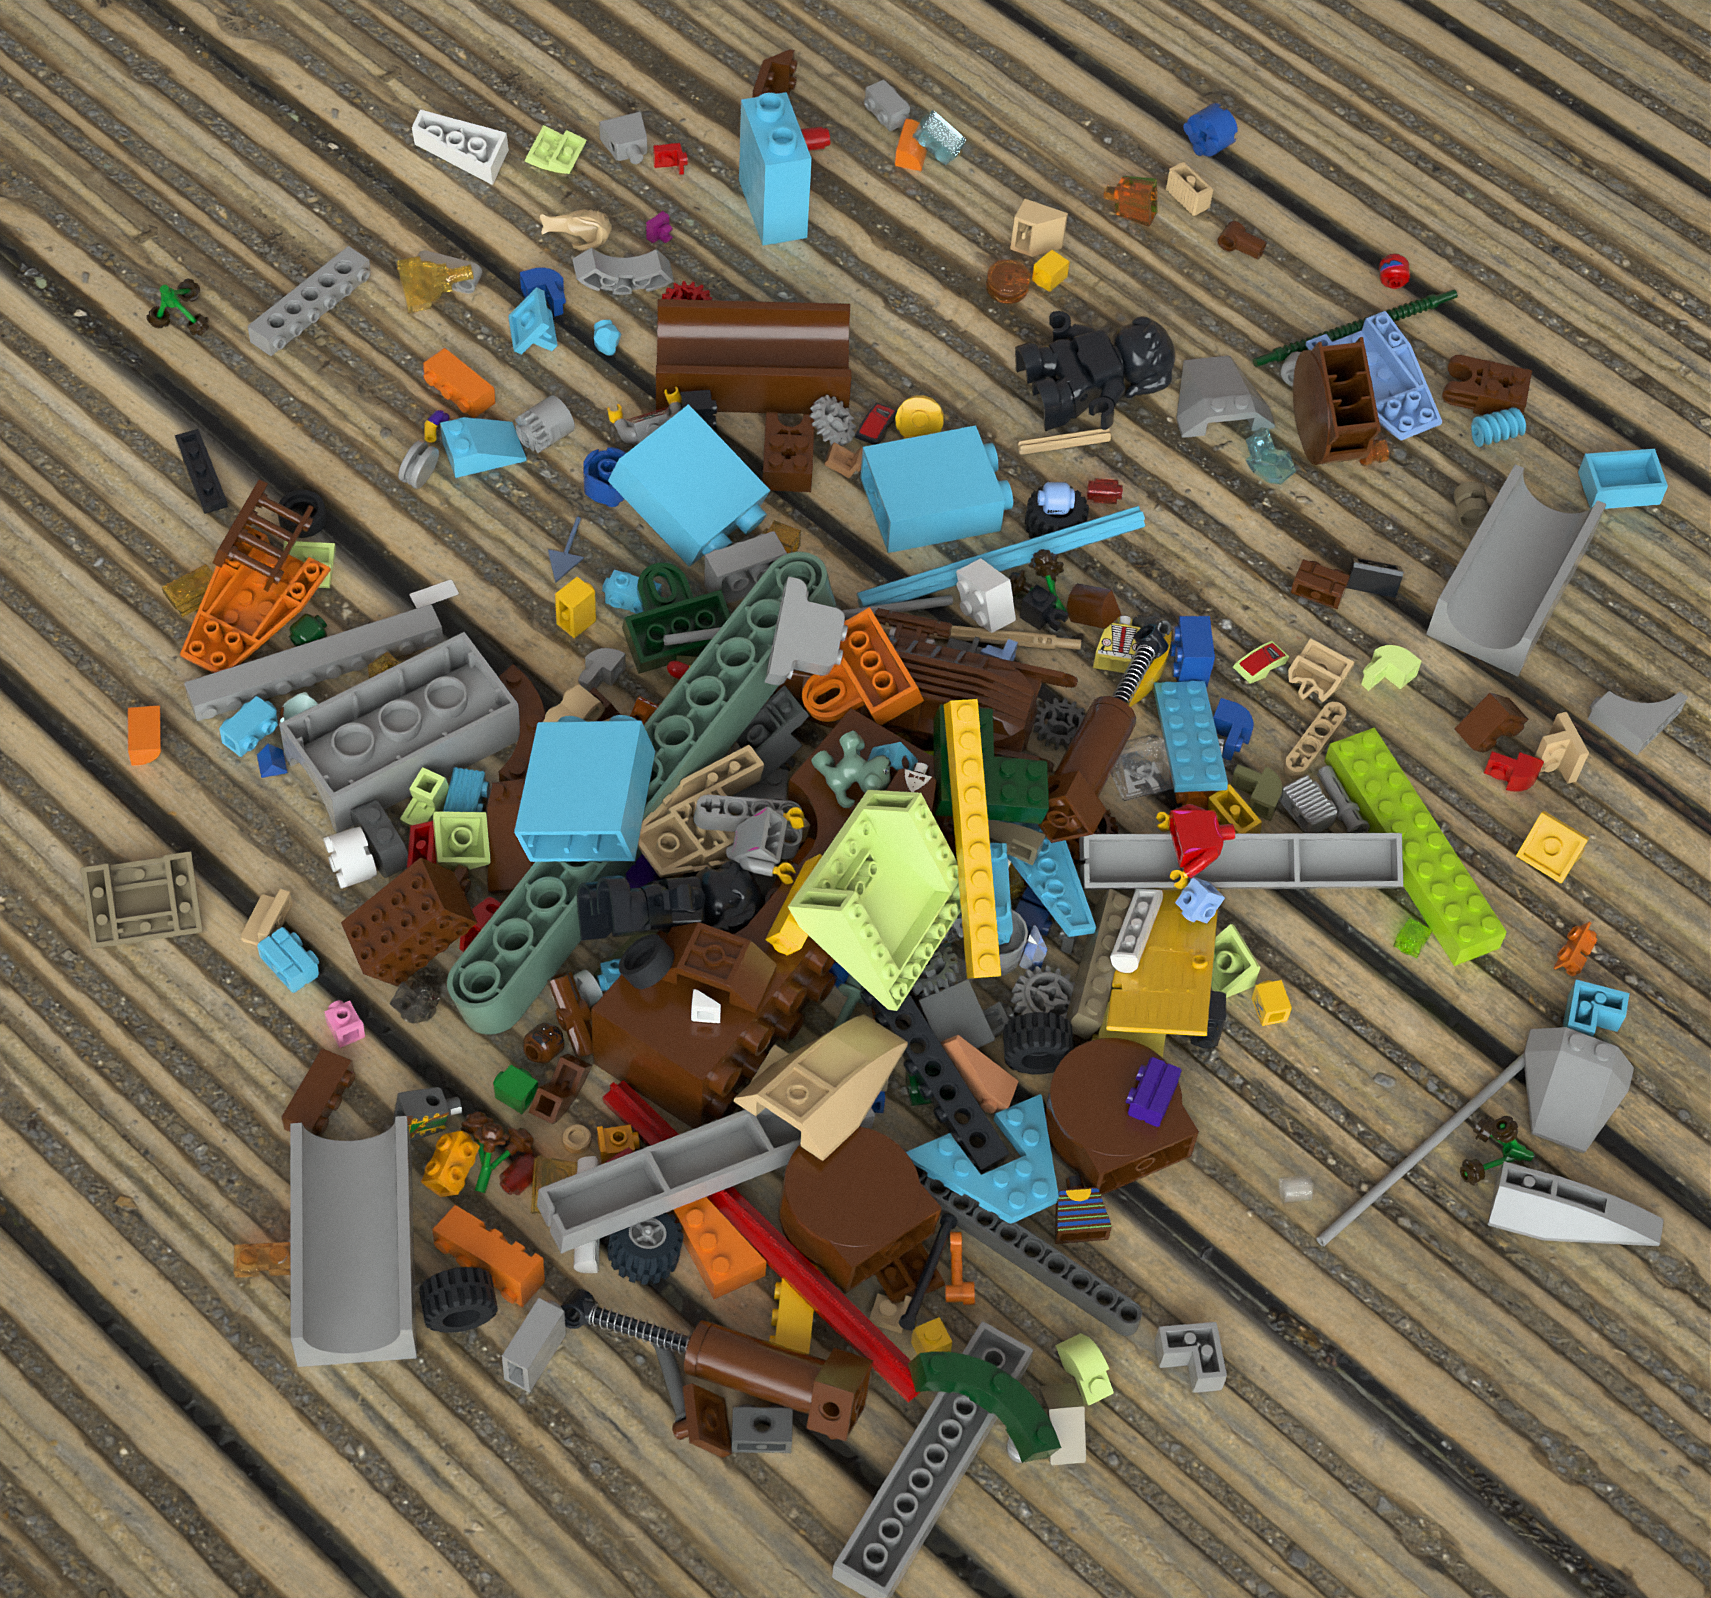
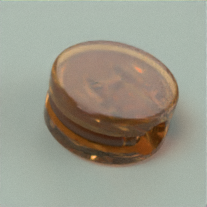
M1008 259L997 261L990 266L987 272V293L998 302L1005 304L1017 303L1028 294L1030 272L1025 265L1018 261Z

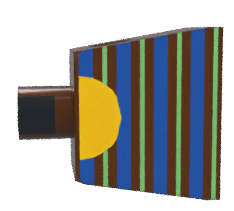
M1081 1176L1068 1177L1066 1179L1067 1189L1058 1191L1059 1198L1055 1205V1244L1109 1240L1112 1226L1099 1189L1096 1187L1084 1188Z

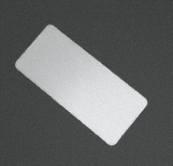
M448 580L411 593L410 597L416 608H420L458 595L459 592L453 581Z

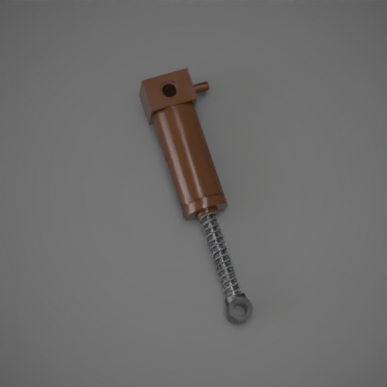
M1148 624L1137 631L1134 636L1137 643L1136 653L1133 655L1113 696H1100L1093 700L1053 776L1048 777L1049 810L1042 823L1038 824V826L1051 843L1093 835L1106 811L1105 806L1098 797L1136 725V715L1129 706V702L1132 701L1134 693H1136V689H1138L1152 660L1162 656L1169 647L1155 624Z
M579 1288L574 1289L561 1304L567 1328L578 1329L582 1325L590 1327L593 1323L594 1326L607 1327L608 1331L613 1329L615 1333L628 1334L629 1338L635 1336L636 1340L642 1339L643 1342L650 1341L651 1345L656 1343L658 1347L671 1348L672 1352L678 1350L679 1354L685 1353V1374L809 1414L807 1429L825 1434L832 1440L840 1439L846 1441L865 1409L873 1364L871 1359L834 1348L827 1360L704 1320L698 1323L692 1335L686 1336L684 1332L680 1334L677 1333V1330L671 1331L669 1327L665 1329L662 1328V1325L659 1327L655 1326V1323L653 1325L649 1324L648 1320L643 1322L641 1318L637 1320L634 1319V1316L628 1317L627 1313L622 1315L620 1311L615 1313L613 1309L610 1311L606 1310L605 1306L600 1308L590 1292Z

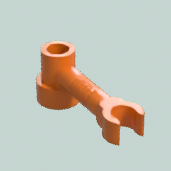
M950 1232L951 1285H945L946 1303L963 1302V1305H975L974 1281L963 1282L962 1232Z

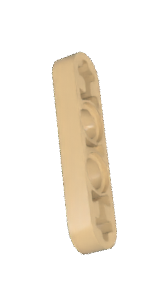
M1327 703L1288 754L1283 767L1288 777L1293 779L1303 777L1342 726L1346 717V708L1341 703ZM1334 712L1337 713L1338 715H1335L1332 721L1330 722L1328 720L1330 714L1332 715ZM1319 727L1324 728L1328 734L1325 736L1318 735L1315 729ZM1306 744L1312 745L1316 751L1308 753L1303 750L1302 746ZM1299 758L1302 760L1300 766L1292 767V765L1294 766L1298 762Z

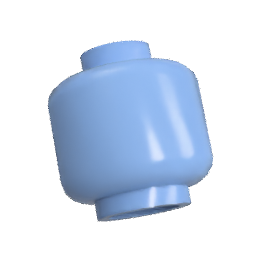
M1047 482L1043 486V491H1038V505L1043 507L1046 514L1065 515L1074 507V489H1070L1069 484L1066 482Z

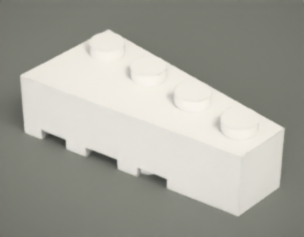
M424 110L419 111L412 126L415 145L491 185L494 184L509 150L507 133Z

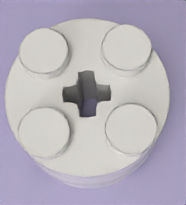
M360 826L323 838L327 852H332L331 856L328 857L333 872H339L336 874L340 889L377 876L372 854H370L367 847L368 842Z

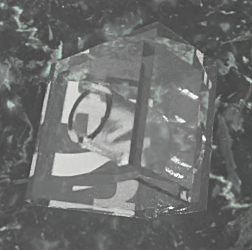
M1150 734L1127 741L1111 772V776L1123 801L1173 789L1163 738Z

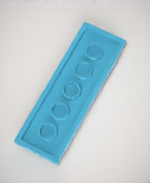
M1205 681L1154 683L1153 691L1174 791L1227 790L1228 780Z

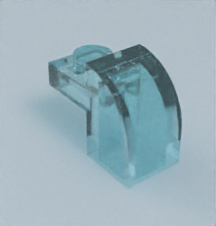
M1261 427L1246 439L1251 455L1246 459V462L1252 472L1265 482L1281 485L1296 472L1290 452L1275 449L1268 428Z

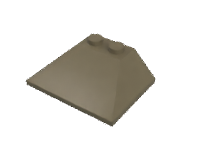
M184 852L163 855L164 857L113 865L101 864L81 867L92 949L202 933L192 853Z

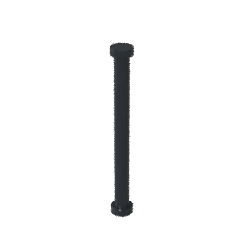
M943 1214L941 1216L940 1229L908 1308L899 1319V1325L905 1330H914L917 1325V1314L950 1232L957 1225L956 1217L951 1214Z

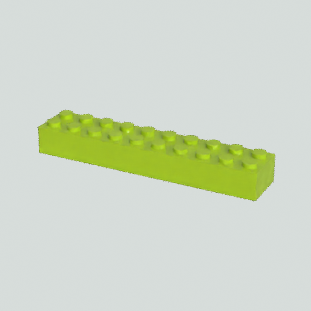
M1375 727L1330 743L1324 762L1327 766H1332L1349 799L1358 805L1360 809L1359 814L1370 826L1368 829L1369 833H1402L1403 886L1452 964L1456 966L1500 949L1507 931Z

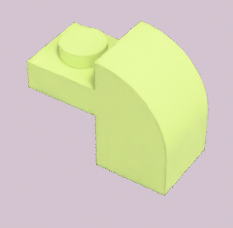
M1385 645L1379 647L1374 651L1371 662L1363 670L1364 677L1361 685L1369 691L1386 677L1395 686L1402 689L1417 676L1422 661L1410 651L1400 646Z
M422 767L409 789L413 798L400 818L401 824L410 827L433 821V812H442L449 789L445 777Z
M1080 1333L1056 1345L1064 1370L1075 1377L1083 1402L1089 1406L1114 1393L1106 1372L1109 1370L1107 1362L1092 1339Z

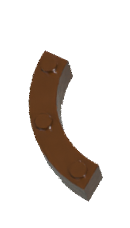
M513 664L498 678L518 703L520 733L512 756L498 771L499 782L526 779L537 723L543 722L545 719V710L537 690L526 675Z

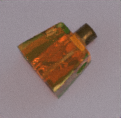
M1123 176L1116 187L1106 186L1104 199L1115 201V213L1118 216L1150 227L1158 213L1157 179Z

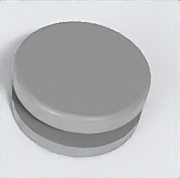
M422 440L416 441L410 447L401 463L398 473L399 480L412 485L415 489L421 488L435 469L439 458V450L434 446L428 447L427 443Z

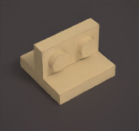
M1567 712L1557 714L1549 735L1543 736L1535 758L1544 760L1540 772H1551L1559 768L1566 783L1569 784L1577 781L1589 751Z

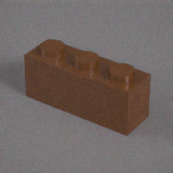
M321 1048L281 1116L284 1130L290 1132V1123H302L304 1128L313 1135L318 1136L326 1131L329 1124V1116L333 1110L336 1111L342 1102V1094L346 1087L350 1088L354 1082L356 1074L353 1069L352 1060Z

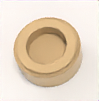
M580 1124L567 1127L563 1133L565 1149L573 1154L587 1151L591 1145L589 1129Z

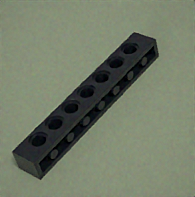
M861 985L860 997L867 1007L871 1005L876 1013L874 1015L875 1021L908 1042V1046L902 1054L905 1060L903 1064L906 1071L911 1077H916L920 1084L918 1089L925 1100L930 1099L935 1107L933 1113L940 1124L945 1123L950 1131L949 1133L978 1172L983 1174L1005 1161L1010 1154L909 993L897 1011L888 1010ZM897 1020H905L909 1024V1028L901 1030L896 1026L895 1022ZM912 1043H919L923 1046L924 1051L922 1053H915L911 1050L910 1045ZM933 1066L938 1070L939 1075L936 1077L928 1076L925 1068ZM941 1090H949L954 1098L949 1101L944 1100L939 1092ZM957 1113L966 1115L968 1123L959 1124L956 1122L954 1115ZM971 1137L980 1138L983 1142V1147H973L969 1139Z

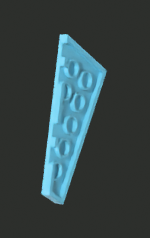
M1001 821L1013 823L1043 833L1038 824L1035 823ZM1045 837L1042 850L1033 866L1008 854L1007 857L1068 937L1095 933L1096 925L1066 840L1051 843Z

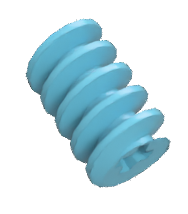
M1514 407L1508 410H1501L1500 412H1493L1492 414L1477 416L1471 423V435L1477 447H1482L1483 443L1490 445L1492 441L1498 443L1500 439L1506 441L1509 439V436L1511 438H1516L1518 434L1523 436L1526 431L1524 416L1519 409Z

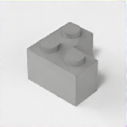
M1217 1322L1161 1326L1158 1328L1155 1347L1159 1368L1188 1366L1193 1393L1222 1390L1227 1374Z

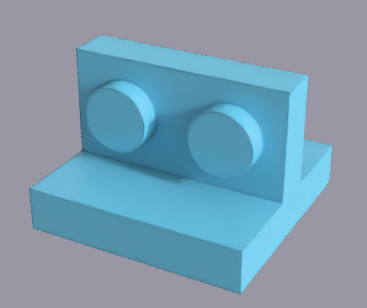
M536 287L508 315L514 352L521 355L532 344L553 351L558 346L552 310L547 308L544 290Z

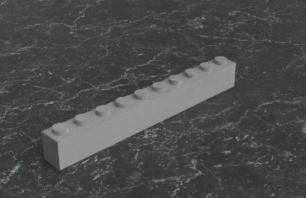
M429 604L185 682L187 698L197 721L210 719L221 713L235 711L256 696L264 701L265 699L284 695L302 687L312 686L327 679L337 678L345 673L359 671L376 663L386 662L401 655H408L426 647H433L443 642L442 626L432 605Z

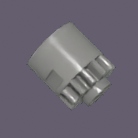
M553 395L531 407L515 419L518 423L515 426L519 440L525 447H530L532 451L536 450L537 453L570 434L575 428L570 411L558 397Z

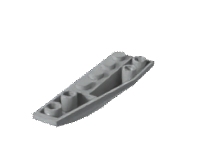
M1503 1162L1496 1176L1487 1225L1545 1241L1659 1246L1664 1219L1639 1206L1593 1187L1560 1176Z

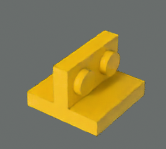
M1543 811L1516 857L1562 884L1573 865L1584 853L1585 850L1583 848L1588 842L1589 837Z

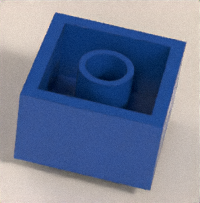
M1179 616L1178 625L1173 627V641H1171L1169 654L1174 656L1172 677H1176L1177 682L1205 681V685L1208 687L1215 659L1210 616Z

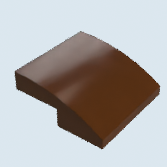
M922 1243L874 1274L892 1304L904 1302L906 1295L912 1297L929 1256ZM937 1268L926 1294L945 1286L944 1279Z

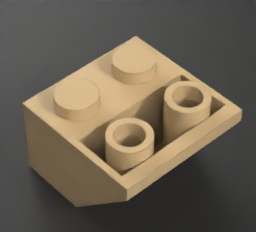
M1024 199L1014 217L1010 249L1031 257L1047 253L1050 250L1062 249L1068 213Z

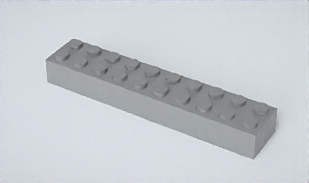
M982 1321L962 1354L989 1362L1007 1372L1017 1381H1020L1030 1365L1034 1349ZM938 1392L834 1563L832 1578L866 1598H891L998 1417L970 1401L969 1397L955 1392Z

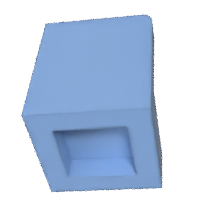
M1008 639L1004 649L987 645L986 648H982L980 654L1014 661L1018 642Z

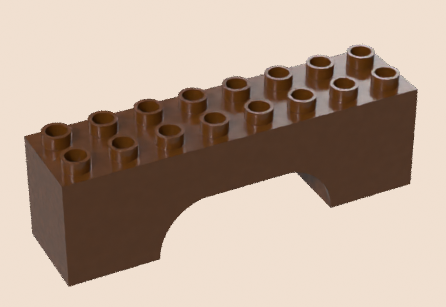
M852 708L789 779L788 801L797 803L801 807L804 817L809 822L810 827L806 840L808 837L815 840L812 849L794 869L796 873L789 875L793 879V883H783L750 923L734 934L751 940L777 964V968L757 1012L754 1013L729 1004L730 992L683 975L680 976L677 985L661 979L651 987L637 989L621 974L591 1009L593 1064L622 1082L624 1080L634 1091L693 1129L709 1124L713 1119L719 1120L733 1114L738 1105L734 1102V1098L738 1095L737 1089L746 1078L752 1081L767 1057L768 1051L778 1039L789 1043L795 1038L805 1020V1015L801 1011L810 1000L818 1004L823 1003L831 993L837 977L830 973L829 970L834 963L838 962L809 935L800 950L787 956L776 951L773 945L765 940L805 861L818 854L823 856L865 795L857 781L854 782L846 791V796L855 800L854 804L850 808H843L838 803L835 793L828 786L826 777L813 766L811 759L817 753L824 750L834 758L836 766L844 757V751L839 739L848 732L856 731L864 741L865 747L860 751V755L866 761H868L874 747L901 742L918 759V763H924L930 768L928 776L934 777V757ZM903 756L902 766L908 770L909 761ZM890 767L891 781L897 773L893 767ZM934 794L932 815L944 838L948 834L955 837L954 825L950 823L953 817L935 815ZM805 841L800 843L799 849H801ZM661 930L657 932V935L666 941L668 934ZM693 989L700 991L721 1005L720 1023L691 1020Z

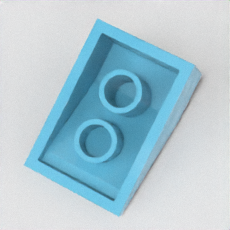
M463 417L440 423L442 443L455 478L527 461L513 422Z

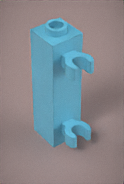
M990 843L998 944L1002 945L1009 943L1013 932L1007 843Z

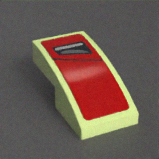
M1270 641L1235 663L1233 668L1251 684L1266 678L1270 670L1286 664L1289 656L1273 641Z

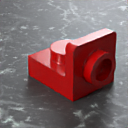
M680 143L653 145L654 168L677 166L679 175H683L684 166L688 165L687 153L682 152Z

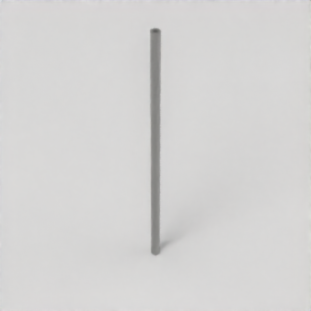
M951 595L869 607L874 615L878 608L889 610V613H892V611L905 612L952 605L953 598ZM869 607L841 611L844 614L845 620H848ZM721 627L664 635V644L673 645L713 639Z
M1523 1054L1316 1238L1317 1242L1321 1246L1328 1244L1524 1068Z

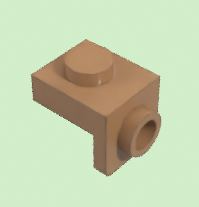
M834 442L829 448L824 465L850 478L855 471L859 472L861 470L863 447H860L856 453H853Z

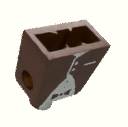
M916 763L912 771L903 768L899 769L886 791L921 793L932 813L936 779L928 776L930 768L926 764Z

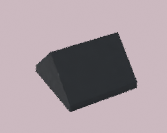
M1352 557L1347 588L1396 598L1404 571L1401 566Z

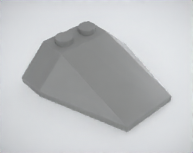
M1230 356L1183 361L1176 418L1182 438L1205 436L1207 424L1213 422L1248 419L1251 431L1275 428L1270 407Z
M1570 1028L1531 1029L1523 1053L1531 1134L1584 1154L1629 1091L1634 1067L1618 1046Z

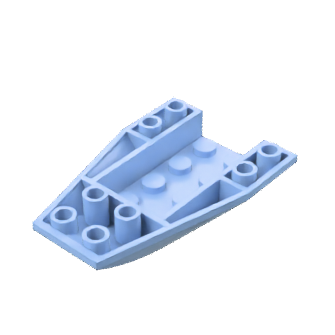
M1386 311L1366 318L1361 331L1332 342L1327 334L1306 341L1305 345L1309 350H1312L1318 342H1322V346L1355 343L1359 337H1363L1379 423L1396 438L1404 440L1442 424V419L1411 344Z

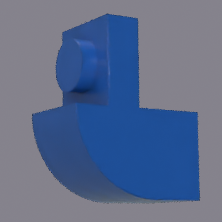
M543 267L520 272V288L524 297L526 298L536 287L544 290L545 299L554 317L562 315L563 304L566 303L563 277L555 270Z
M1221 698L1213 720L1216 733L1227 737L1222 758L1231 761L1234 752L1240 753L1243 743L1249 745L1254 722L1250 712L1245 707L1236 702Z

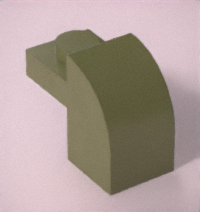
M1237 764L1230 785L1252 795L1248 806L1257 816L1271 821L1282 793V783L1279 776L1266 766L1261 774L1252 768Z

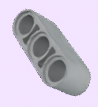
M425 250L418 253L410 269L411 276L419 282L467 294L474 292L483 273L481 267L476 263Z

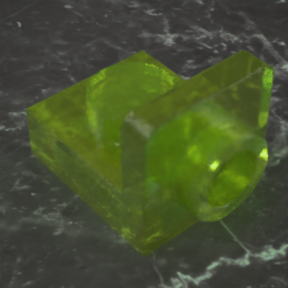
M1408 918L1404 927L1400 929L1393 946L1406 955L1418 958L1433 930Z

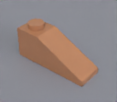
M959 1035L940 1042L983 1111L994 1114L1009 1108L1019 1082L1016 1078Z

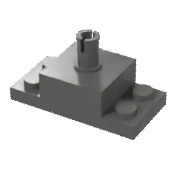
M784 685L763 705L724 757L750 745L764 763L761 775L763 781L779 767L789 772L790 768L786 766V762L794 768L796 761L791 756L803 746L793 734V731L801 726L810 715L793 693Z

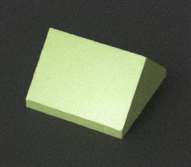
M1230 924L1215 938L1211 988L1213 991L1224 992L1227 998L1254 987L1260 966L1234 924Z

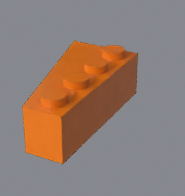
M707 1197L667 1212L668 1215L673 1214L676 1217L675 1223H680L683 1243L713 1299H717L766 1276V1260Z
M456 1205L432 1229L434 1245L443 1254L449 1253L454 1256L456 1262L461 1267L487 1270L492 1276L494 1287L501 1291L502 1297L511 1304L516 1302L523 1308L545 1283L543 1257L536 1253L530 1257L525 1252V1246L516 1241L513 1245L509 1244L503 1233L495 1228L487 1231L483 1221Z

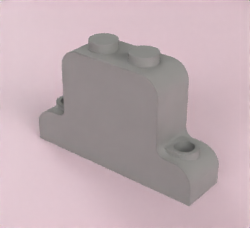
M788 576L783 588L765 683L781 685L787 678L791 679L794 669L825 676L831 672L835 664L840 665L843 650L839 649L840 641L845 640L848 626L844 625L845 617L843 612L834 607L809 602V591H807L806 584L797 578Z

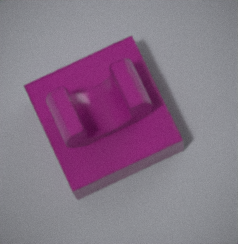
M662 211L646 222V239L651 243H655L659 239L667 243L673 239L669 234L673 228L669 225V215Z

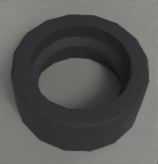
M292 491L283 496L279 504L290 510L298 507H309V505L316 510L317 513L312 517L314 520L308 532L302 531L299 538L316 535L326 524L324 502L318 494L312 491ZM278 515L280 526L294 533L298 525Z
M657 934L643 936L627 948L621 957L619 972L637 989L651 987L659 982L672 967L674 951Z

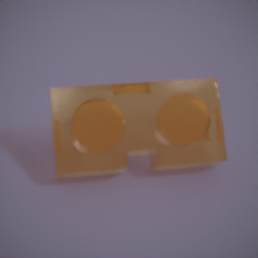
M291 1242L234 1245L235 1278L260 1276V1271H269L270 1276L291 1275Z

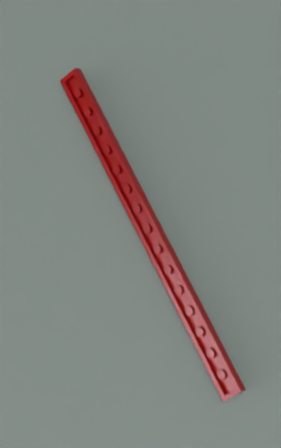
M624 1080L618 1085L615 1082L610 1084V1091L602 1096L603 1103L626 1125H631L632 1131L638 1132V1137L648 1147L679 1135ZM733 1186L706 1196L766 1260V1263L860 1356L873 1360L872 1368L908 1403L920 1393L915 1391L908 1366L911 1360Z

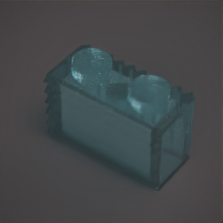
M934 110L922 118L913 134V138H916V141L921 146L926 147V150L933 153V156L940 162H943V165H947L958 156L966 141L959 132Z

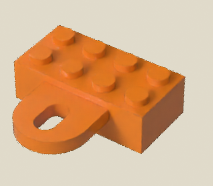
M870 607L844 621V625H847L848 629L845 640L840 641L839 649L843 650L840 665L835 664L831 672L825 676L816 674L811 676L802 691L803 704L808 713L813 718L824 722L839 720L851 708L857 710L865 705L875 723L881 726L924 701L916 683ZM832 688L840 689V693L835 698L824 704L816 703L817 697Z

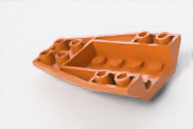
M246 525L245 529L248 530L249 534L270 544L267 535ZM243 541L242 543L236 542L235 544L238 547V551L273 569L278 562V559ZM289 555L281 568L284 574L278 585L273 583L267 592L263 589L268 581V577L233 559L231 561L226 559L222 568L216 566L180 656L211 673L241 665L303 610L331 571V568L311 557H308L303 562Z

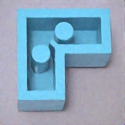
M1575 980L1568 995L1563 1027L1593 1037L1596 1031V1026L1618 1032L1626 1017L1630 993Z

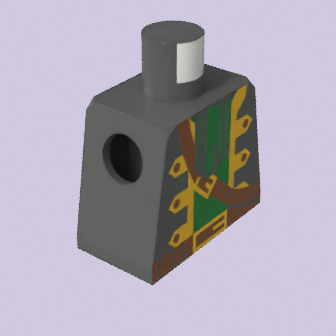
M439 1087L400 1092L397 1094L393 1123L395 1122V1117L407 1116L410 1140L414 1141L445 1130L448 1116L462 1112L461 1102L458 1097L445 1099L442 1089Z

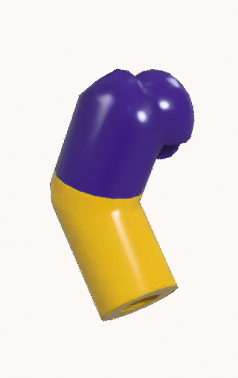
M436 410L425 421L424 439L426 442L433 443L437 440V427L440 423L449 421L448 413H444L443 410Z

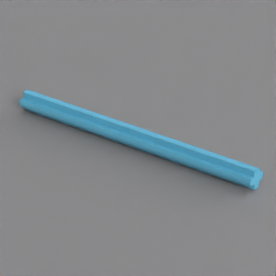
M1135 506L858 592V604L861 608L912 600L957 586L956 571L980 558L999 572L1031 563L1033 554L1041 549H1049L1053 554H1060L1145 527V517L1140 507Z

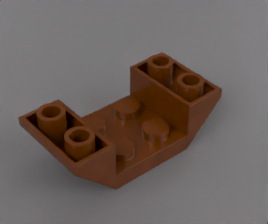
M789 49L763 60L753 89L752 98L759 97L764 93L779 94L787 92L789 97L790 91L795 90L797 77L793 76V73H796L798 62L794 60L795 50Z
M700 922L671 928L665 943L674 951V961L672 967L662 980L677 985L680 976L683 975L730 992L729 1004L754 1013L757 1012L777 968V964L751 940Z

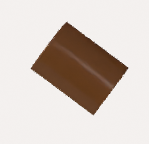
M1077 583L1069 594L1067 612L1070 621L1073 623L1106 629L1122 615L1114 594L1110 589Z

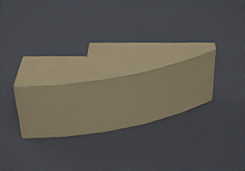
M988 820L990 843H1007V856L1009 854L1033 866L1042 850L1046 835L1013 823Z

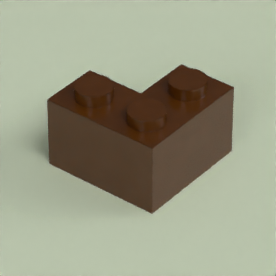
M1489 693L1454 729L1474 751L1484 753L1491 750L1497 744L1496 740L1501 735L1508 737L1518 735L1524 729V724L1529 719L1510 698Z

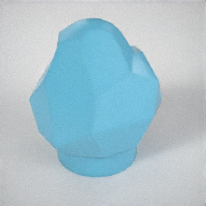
M611 320L599 321L594 325V344L598 351L609 356L613 355L622 334L613 325Z

